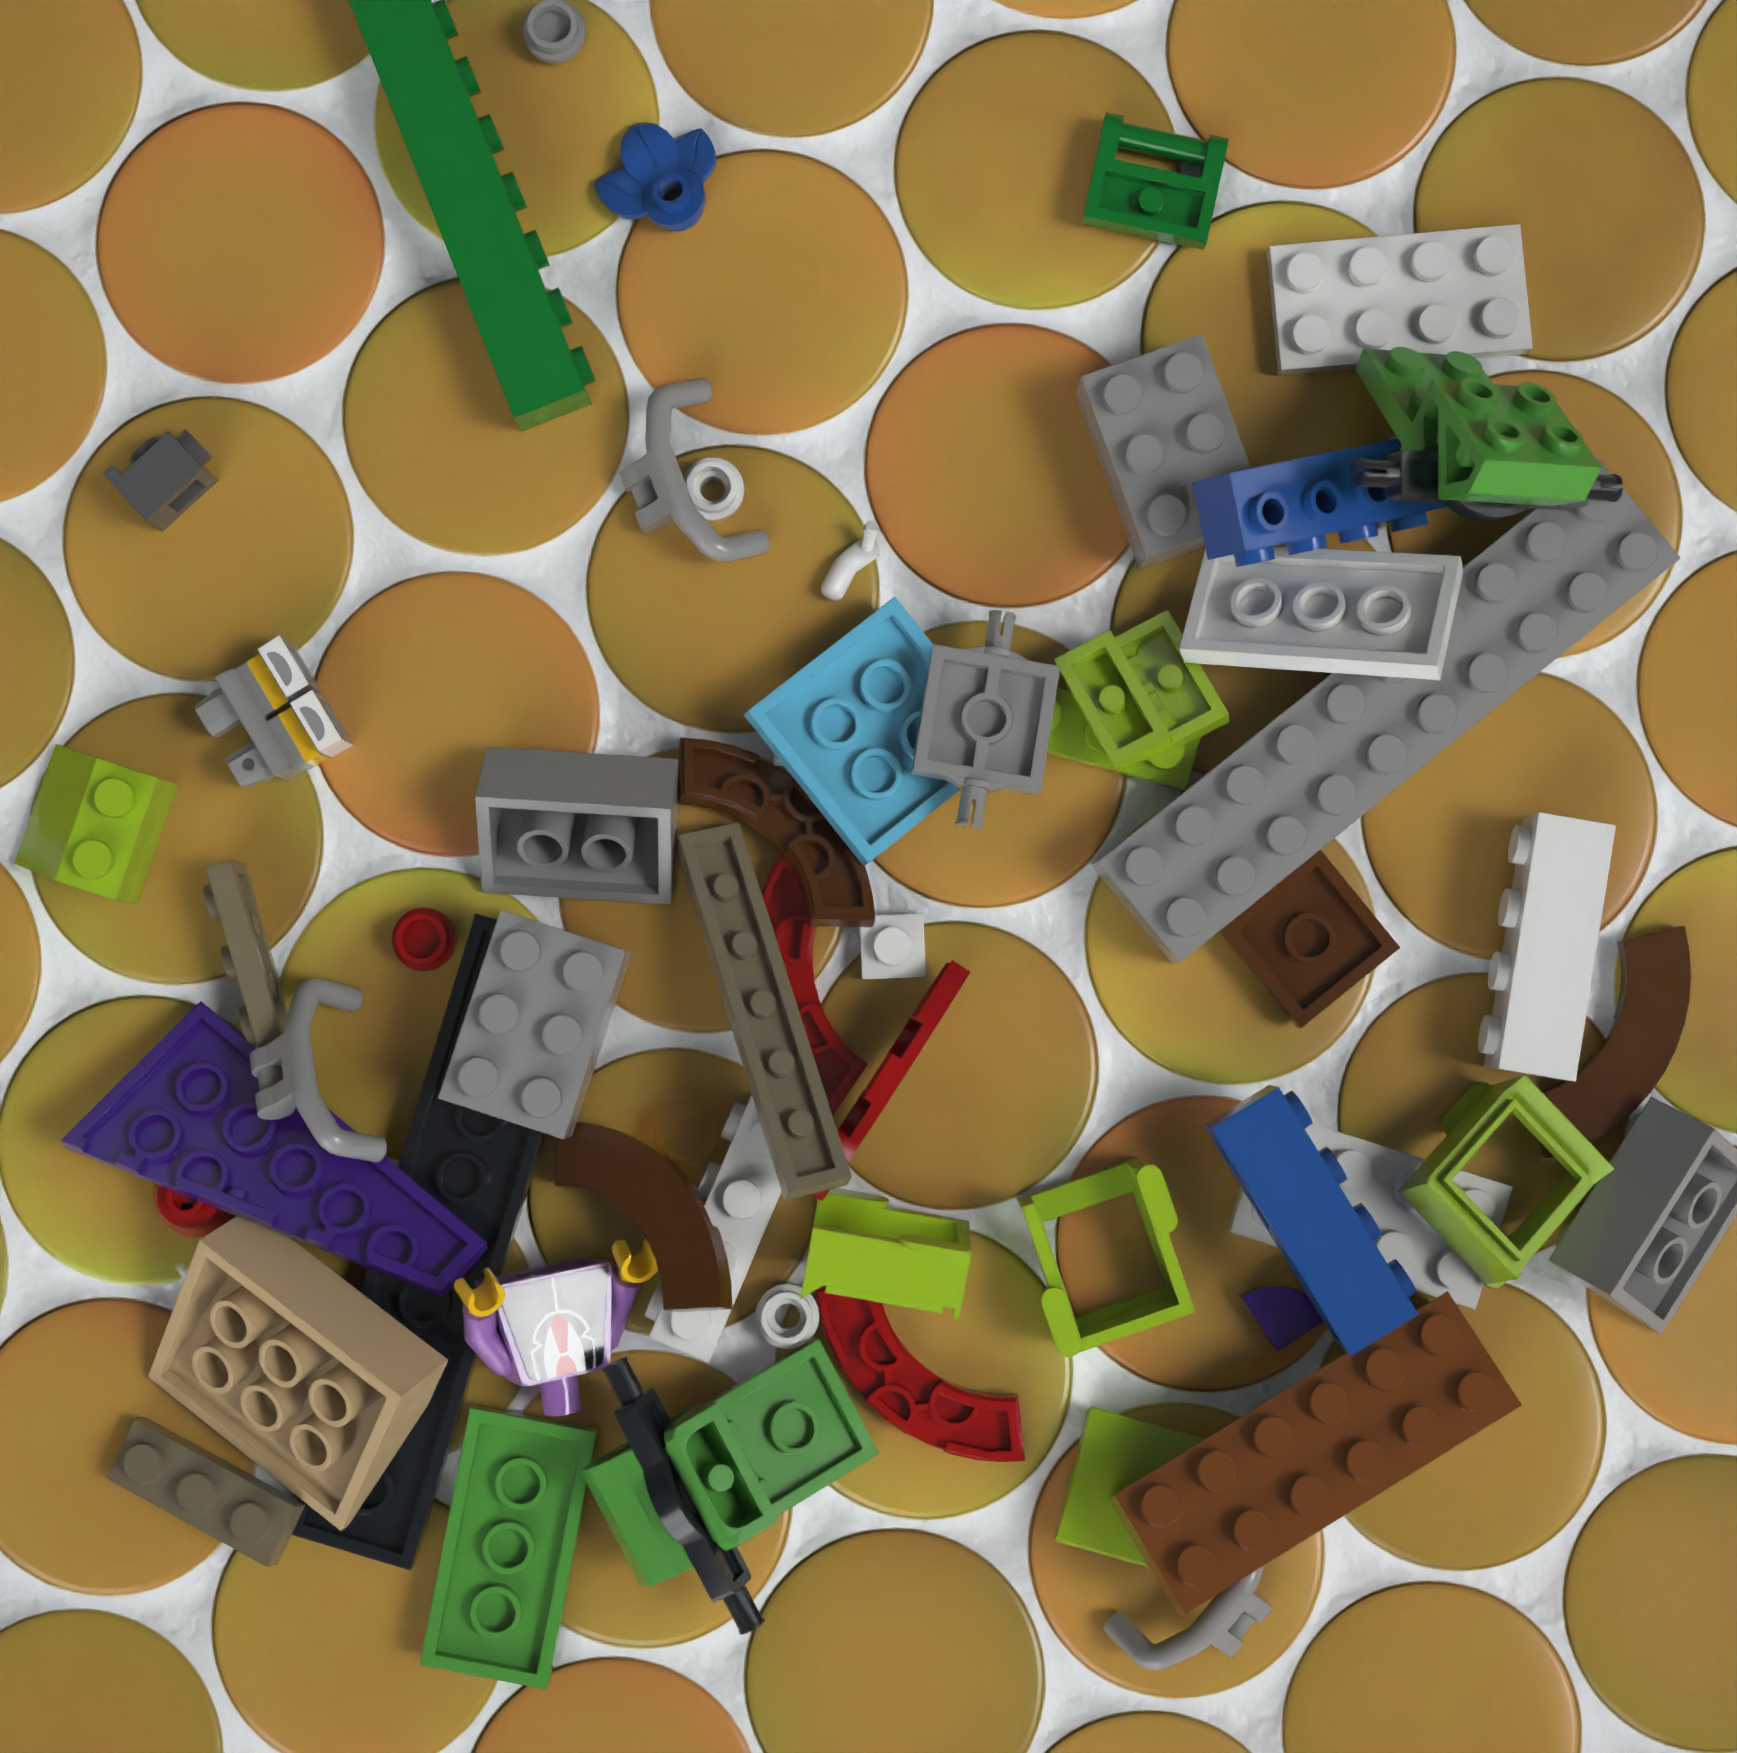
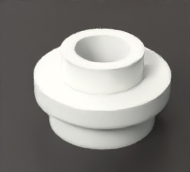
M715 457L701 459L691 465L683 476L693 505L709 522L729 518L742 504L744 498L742 476L734 465L724 459ZM719 481L725 486L724 495L719 500L708 501L701 495L702 488L707 482Z
M791 1283L779 1284L767 1290L759 1300L755 1313L756 1325L761 1336L771 1345L783 1349L796 1348L809 1341L816 1332L819 1324L817 1302L811 1293L800 1299L802 1286ZM783 1304L794 1305L800 1313L799 1321L790 1327L781 1325L775 1316L779 1306Z

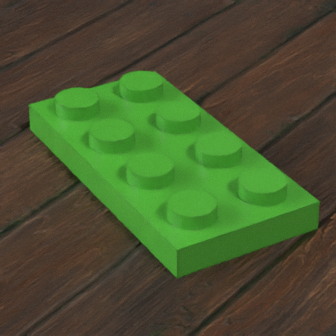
M475 1404L470 1407L420 1665L547 1690L551 1680L588 1489L580 1469L593 1462L599 1428Z

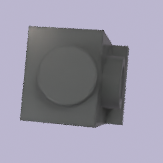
M186 429L177 437L168 431L161 438L153 437L148 439L134 451L130 458L132 465L124 472L112 465L103 473L141 516L161 531L170 526L218 482L215 476L204 466L212 456Z

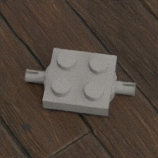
M1002 610L989 611L985 647L959 649L933 644L911 770L913 775L947 780L956 787L962 788L955 825L962 828L967 827L972 803L973 812L970 829L975 830L983 829L987 793L1006 790L1034 796L1040 794L1060 666L1028 661L1019 654L1010 651L1016 615L1006 611L1003 617L1001 635H999Z

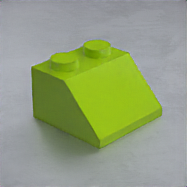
M55 744L14 864L54 881L114 901L137 904L178 784Z

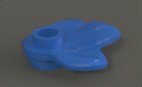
M648 122L632 124L621 140L620 157L624 167L607 173L594 182L599 198L606 207L623 219L649 217L655 225L669 231L678 232L691 228L702 215L706 203V193L703 184L716 166V151L711 139L702 128L692 130L675 141L667 130L657 124ZM682 192L677 199L665 201L670 195Z

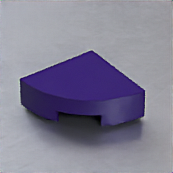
M1260 1286L1239 1295L1277 1352L1323 1322L1307 1294L1297 1289L1284 1286Z

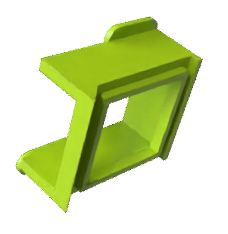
M1526 1075L1494 1085L1483 1081L1473 1084L1443 1118L1442 1129L1447 1136L1410 1176L1398 1192L1480 1277L1482 1284L1487 1288L1495 1289L1501 1287L1506 1281L1516 1280L1521 1276L1519 1272L1592 1186L1615 1168ZM1512 1112L1567 1171L1518 1229L1506 1237L1452 1179Z
M1137 1157L1017 1198L1048 1286L1041 1295V1304L1056 1348L1063 1356L1072 1357L1088 1349L1195 1313L1169 1233L1177 1227L1178 1218L1163 1174L1157 1166L1144 1164ZM1133 1192L1165 1286L1075 1317L1043 1222Z
M842 1188L830 1189L823 1201L817 1200L800 1299L821 1286H826L825 1293L936 1313L943 1314L944 1307L952 1308L953 1319L960 1318L972 1253L968 1220L889 1207V1199L884 1196Z

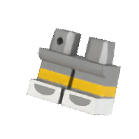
M280 635L258 649L260 653L236 669L225 671L216 676L215 679L220 687L211 692L194 707L205 728L213 737L219 738L243 724L252 742L225 759L238 783L245 788L265 783L275 777L288 782L354 746L326 697L319 694L322 691L295 645Z

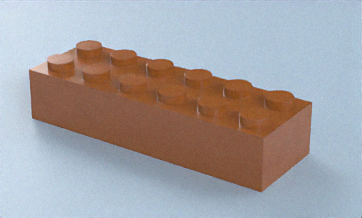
M1448 1291L1417 1309L1416 1311L1419 1315L1352 1356L1345 1353L1110 1498L1109 1502L1178 1616L1187 1614L1522 1406Z

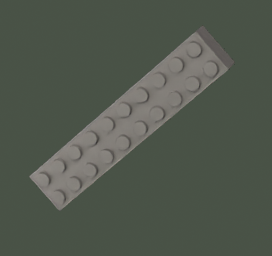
M1598 458L1597 461L1602 466V469L1599 474L1611 475L1609 470ZM1617 485V486L1608 487V488H1623V487H1622L1621 485ZM1624 489L1621 497L1616 502L1588 500L1587 506L1572 510H1532L1463 566L1461 585L1440 680L1330 673L1099 859L1092 867L1171 964L1181 963L1680 559V556Z

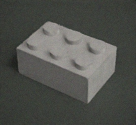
M1200 334L1081 376L1075 393L1138 569L1205 546L1192 485L1193 482L1251 469L1203 335Z
M500 910L438 1099L561 1139L572 1136L633 952Z

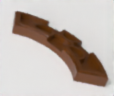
M680 737L679 805L699 806L728 814L743 821L767 838L783 855L798 879L807 907L809 926L873 927L875 922L874 901L865 866L861 864L794 778L775 766L760 760V755L716 741Z
M1677 926L1617 942L1621 965L1620 994L1613 1017L1615 1022L1598 1052L1594 1056H1590L1578 1068L1576 1082L1562 1080L1558 1084L1541 1091L1590 1143L1615 1128L1637 1109L1652 1092L1666 1071L1677 1049L1686 1021L1691 987L1690 950L1685 926ZM1539 1141L1543 1158H1553L1554 1156Z
M577 1122L572 1136L566 1139L556 1137L555 1186L582 1188L597 1192L621 1207L634 1220L648 1241L656 1259L663 1292V1310L684 1312L733 1309L731 1277L718 1227L712 1225L705 1207L697 1196L699 1190L668 1156L660 1154L631 1134L596 1124Z

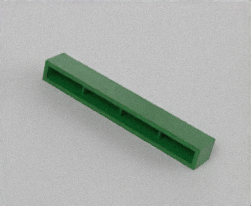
M349 0L516 423L523 432L591 405L592 403L585 386L596 382L582 345L570 350L562 328L573 324L559 287L547 292L539 270L550 266L536 229L524 234L516 212L526 209L527 206L513 171L501 176L493 155L504 151V148L490 114L478 118L470 97L480 94L481 90L467 56L458 60L454 58L448 40L459 35L445 0L432 2V0Z

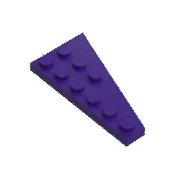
M202 1001L60 1140L66 1149L440 1297H444L453 1288L455 1281L462 1278L488 1249L486 1241L386 1157L380 1162H371L337 1156L327 1152L315 1140L297 1108H295L291 1115L276 1120L259 1118L255 1095L260 1091L258 1078L252 1075L249 1057L250 1053L257 1048L253 1044L248 1043L246 1038ZM329 1109L341 1129L356 1132Z

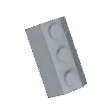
M487 747L475 794L482 893L672 904L679 810L678 759Z
M1650 1097L1642 1112L1636 1114L1625 1129L1624 1140L1609 1162L1615 1169L1592 1186L1588 1198L1574 1220L1568 1222L1560 1231L1556 1241V1248L1549 1261L1577 1282L1662 1335L1737 1215V1149L1713 1127Z

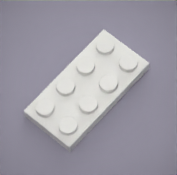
M1520 224L1269 246L1266 252L1278 376L1353 370L1356 368L1364 348L1391 350L1395 347H1406L1420 353L1445 355L1452 351H1459L1469 354L1476 359L1525 355L1533 348Z
M1273 547L1275 559L1236 567L1234 555L1208 560L1205 548L1179 647L1184 663L1428 680L1441 679L1463 575L1461 556L1317 549L1289 555L1287 547Z
M1315 1124L1305 1128L1317 1150L1319 1151L1327 1146L1343 1168L1347 1180L1339 1186L1352 1207L1361 1202L1375 1220L1382 1236L1375 1240L1374 1243L1385 1261L1389 1263L1396 1259L1410 1277L1416 1291L1434 1297H1439L1448 1291L1456 1304L1476 1310L1483 1287L1480 1277L1398 1192L1426 1159ZM1460 1170L1452 1180L1500 1230L1513 1187ZM1240 1187L1227 1231L1277 1247Z

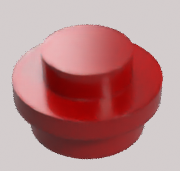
M416 908L405 913L396 923L392 933V946L397 958L405 966L413 970L432 971L438 969L451 959L456 949L457 934L453 923L445 914L435 909Z

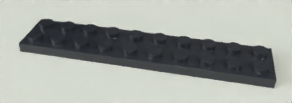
M476 913L398 1165L400 1170L486 1241L488 1249L462 1277L472 1290L476 1289L474 1280L485 1277L484 1268H490L494 1276L503 1274L545 1133L438 1099L497 919ZM367 1268L360 1292L448 1359V1362L428 1406L350 1524L340 1531L297 1497V1500L304 1503L305 1507L292 1535L411 1570L418 1556L478 1355L465 1341L463 1323L464 1303L454 1286L444 1297H440Z

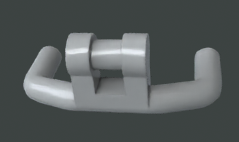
M700 378L664 384L657 387L649 396L646 407L645 444L647 454L634 464L620 471L626 491H632L639 510L635 513L641 532L655 531L674 521L701 553L717 562H732L767 553L770 546L769 539L763 530H754L722 537L693 505L670 442L671 410L673 408L708 403L712 397L710 383L707 379Z
M321 978L308 979L302 982L294 992L285 1019L283 1034L266 1046L259 1047L250 1053L251 1072L254 1077L258 1078L260 1090L255 1095L257 1115L265 1120H276L291 1115L295 1108H297L315 1140L327 1152L342 1157L380 1162L385 1157L387 1151L385 1139L379 1136L341 1129L318 1091L310 1036V1027L318 1004L355 1012L360 1008L363 1001L362 990L355 986Z
M1264 1566L1217 1594L1189 1628L1156 1644H1153L1122 1612H1116L1111 1615L1105 1622L1103 1629L1136 1664L1148 1670L1159 1671L1167 1669L1199 1654L1210 1644L1233 1658L1244 1644L1241 1638L1257 1620L1259 1623H1262L1274 1609L1267 1600L1255 1591L1260 1582Z

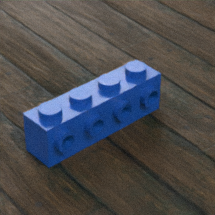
M1398 438L1231 472L1192 483L1208 560L1234 555L1236 567L1275 559L1273 546L1279 544H1287L1289 555L1326 548L1325 534L1337 531L1340 544L1379 536L1376 523L1388 520L1390 533L1429 524L1427 511L1448 506L1445 503L1390 500L1387 496L1386 487H1354L1352 485L1350 477L1361 474L1359 472H1350L1353 461L1356 458L1387 461L1389 454L1400 451L1402 447Z
M1268 1085L1203 1126L1340 1349L1352 1356L1419 1315L1409 1300V1297L1417 1293L1401 1264L1396 1259L1387 1263L1374 1241L1380 1238L1382 1234L1369 1211L1361 1202L1352 1207L1339 1185L1347 1180V1176L1334 1154L1327 1146L1318 1151L1307 1134L1305 1128L1312 1125L1313 1121L1301 1100L1292 1090L1284 1095L1279 1087Z

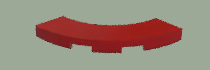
M780 854L766 879L761 893L833 1116L868 1063L857 1056L842 1041L825 1015L817 993L813 971V947L817 927L809 926L807 907L798 879L786 859Z
M951 960L950 963H945L868 1085L838 1128V1135L847 1163L885 1108L970 974L969 970L955 961ZM830 1189L813 1193L812 1195L823 1201Z
M821 1286L815 1290L818 1314L825 1337L836 1361L842 1367L851 1383L864 1397L865 1401L885 1420L903 1433H908L924 1443L942 1449L943 1452L952 1455L992 1462L1025 1461L1018 1394L984 1393L951 1383L928 1369L911 1354L893 1329L883 1303L825 1293L826 1286Z

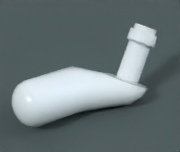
M873 521L867 522L863 527V538L852 544L833 562L821 585L822 594L829 600L837 601L843 598L854 575L879 556L880 548L877 542H875L879 532L877 523Z

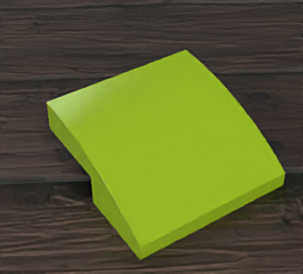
M1169 610L1116 637L1109 630L1054 659L1055 665L1060 666V674L1114 770L1170 751L1230 722L1227 709L1201 665L1184 663L1179 649L1183 634Z
M1090 1406L1085 1415L1073 1473L1067 1481L1054 1541L1148 1567L1109 1500L1114 1494L1206 1438Z

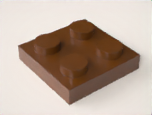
M1321 849L1219 931L1297 1028L1305 1026L1400 949V946Z

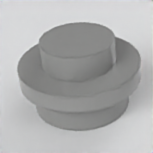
M544 0L533 6L527 13L523 22V37L527 48L537 59L546 63L558 64L571 60L581 51L586 39V27L581 13L569 2L564 0Z

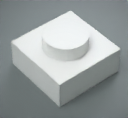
M923 913L875 915L873 927H860L862 980L926 977Z

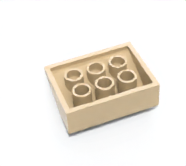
M236 1216L199 1239L148 1377L342 1531L350 1524L428 1406L448 1359L290 1237Z

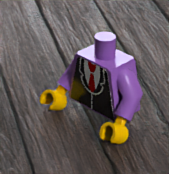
M646 1239L643 1241L641 1251L634 1256H631L625 1240L614 1242L612 1254L617 1265L613 1269H611L610 1261L588 1256L494 1276L490 1268L487 1267L483 1269L485 1277L474 1280L476 1289L473 1290L464 1278L457 1279L454 1283V1288L464 1303L463 1323L466 1343L494 1374L505 1376L507 1380L521 1387L540 1384L545 1416H562L580 1411L583 1408L578 1375L602 1370L610 1364L611 1351L620 1342L642 1282L652 1278L658 1270L656 1259Z

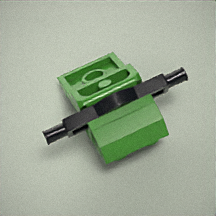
M1395 347L1391 350L1363 349L1355 371L1401 442L1402 447L1400 451L1389 454L1387 461L1356 458L1352 463L1350 472H1359L1361 474L1350 477L1354 487H1386L1387 496L1390 500L1445 503L1457 514L1475 520H1494L1518 514L1527 508L1572 510L1587 506L1588 500L1616 502L1621 497L1623 488L1608 487L1623 484L1622 478L1618 474H1599L1602 466L1585 444L1582 434L1573 427L1557 404L1555 396L1547 388L1534 383H1522L1519 386L1493 384L1484 372L1481 363L1475 357L1459 351H1452L1445 355L1420 353L1406 347Z
M819 1339L811 1340L704 1404L688 1405L670 1417L654 1389L651 1388L644 1392L628 1362L627 1356L610 1363L602 1371L608 1378L621 1403V1406L614 1413L628 1441L581 1468L580 1472L639 1585L651 1587L695 1568L712 1602L723 1599L739 1629V1634L743 1635L756 1629L765 1620L745 1586L751 1579V1573L737 1546L778 1522L780 1514L879 1454Z

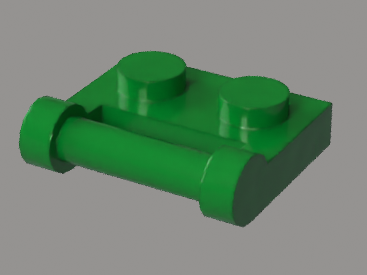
M1106 112L1081 224L1204 250L1209 235L1229 138L1210 135L1208 141L1123 123L1124 116ZM1117 148L1202 166L1200 178L1116 160Z

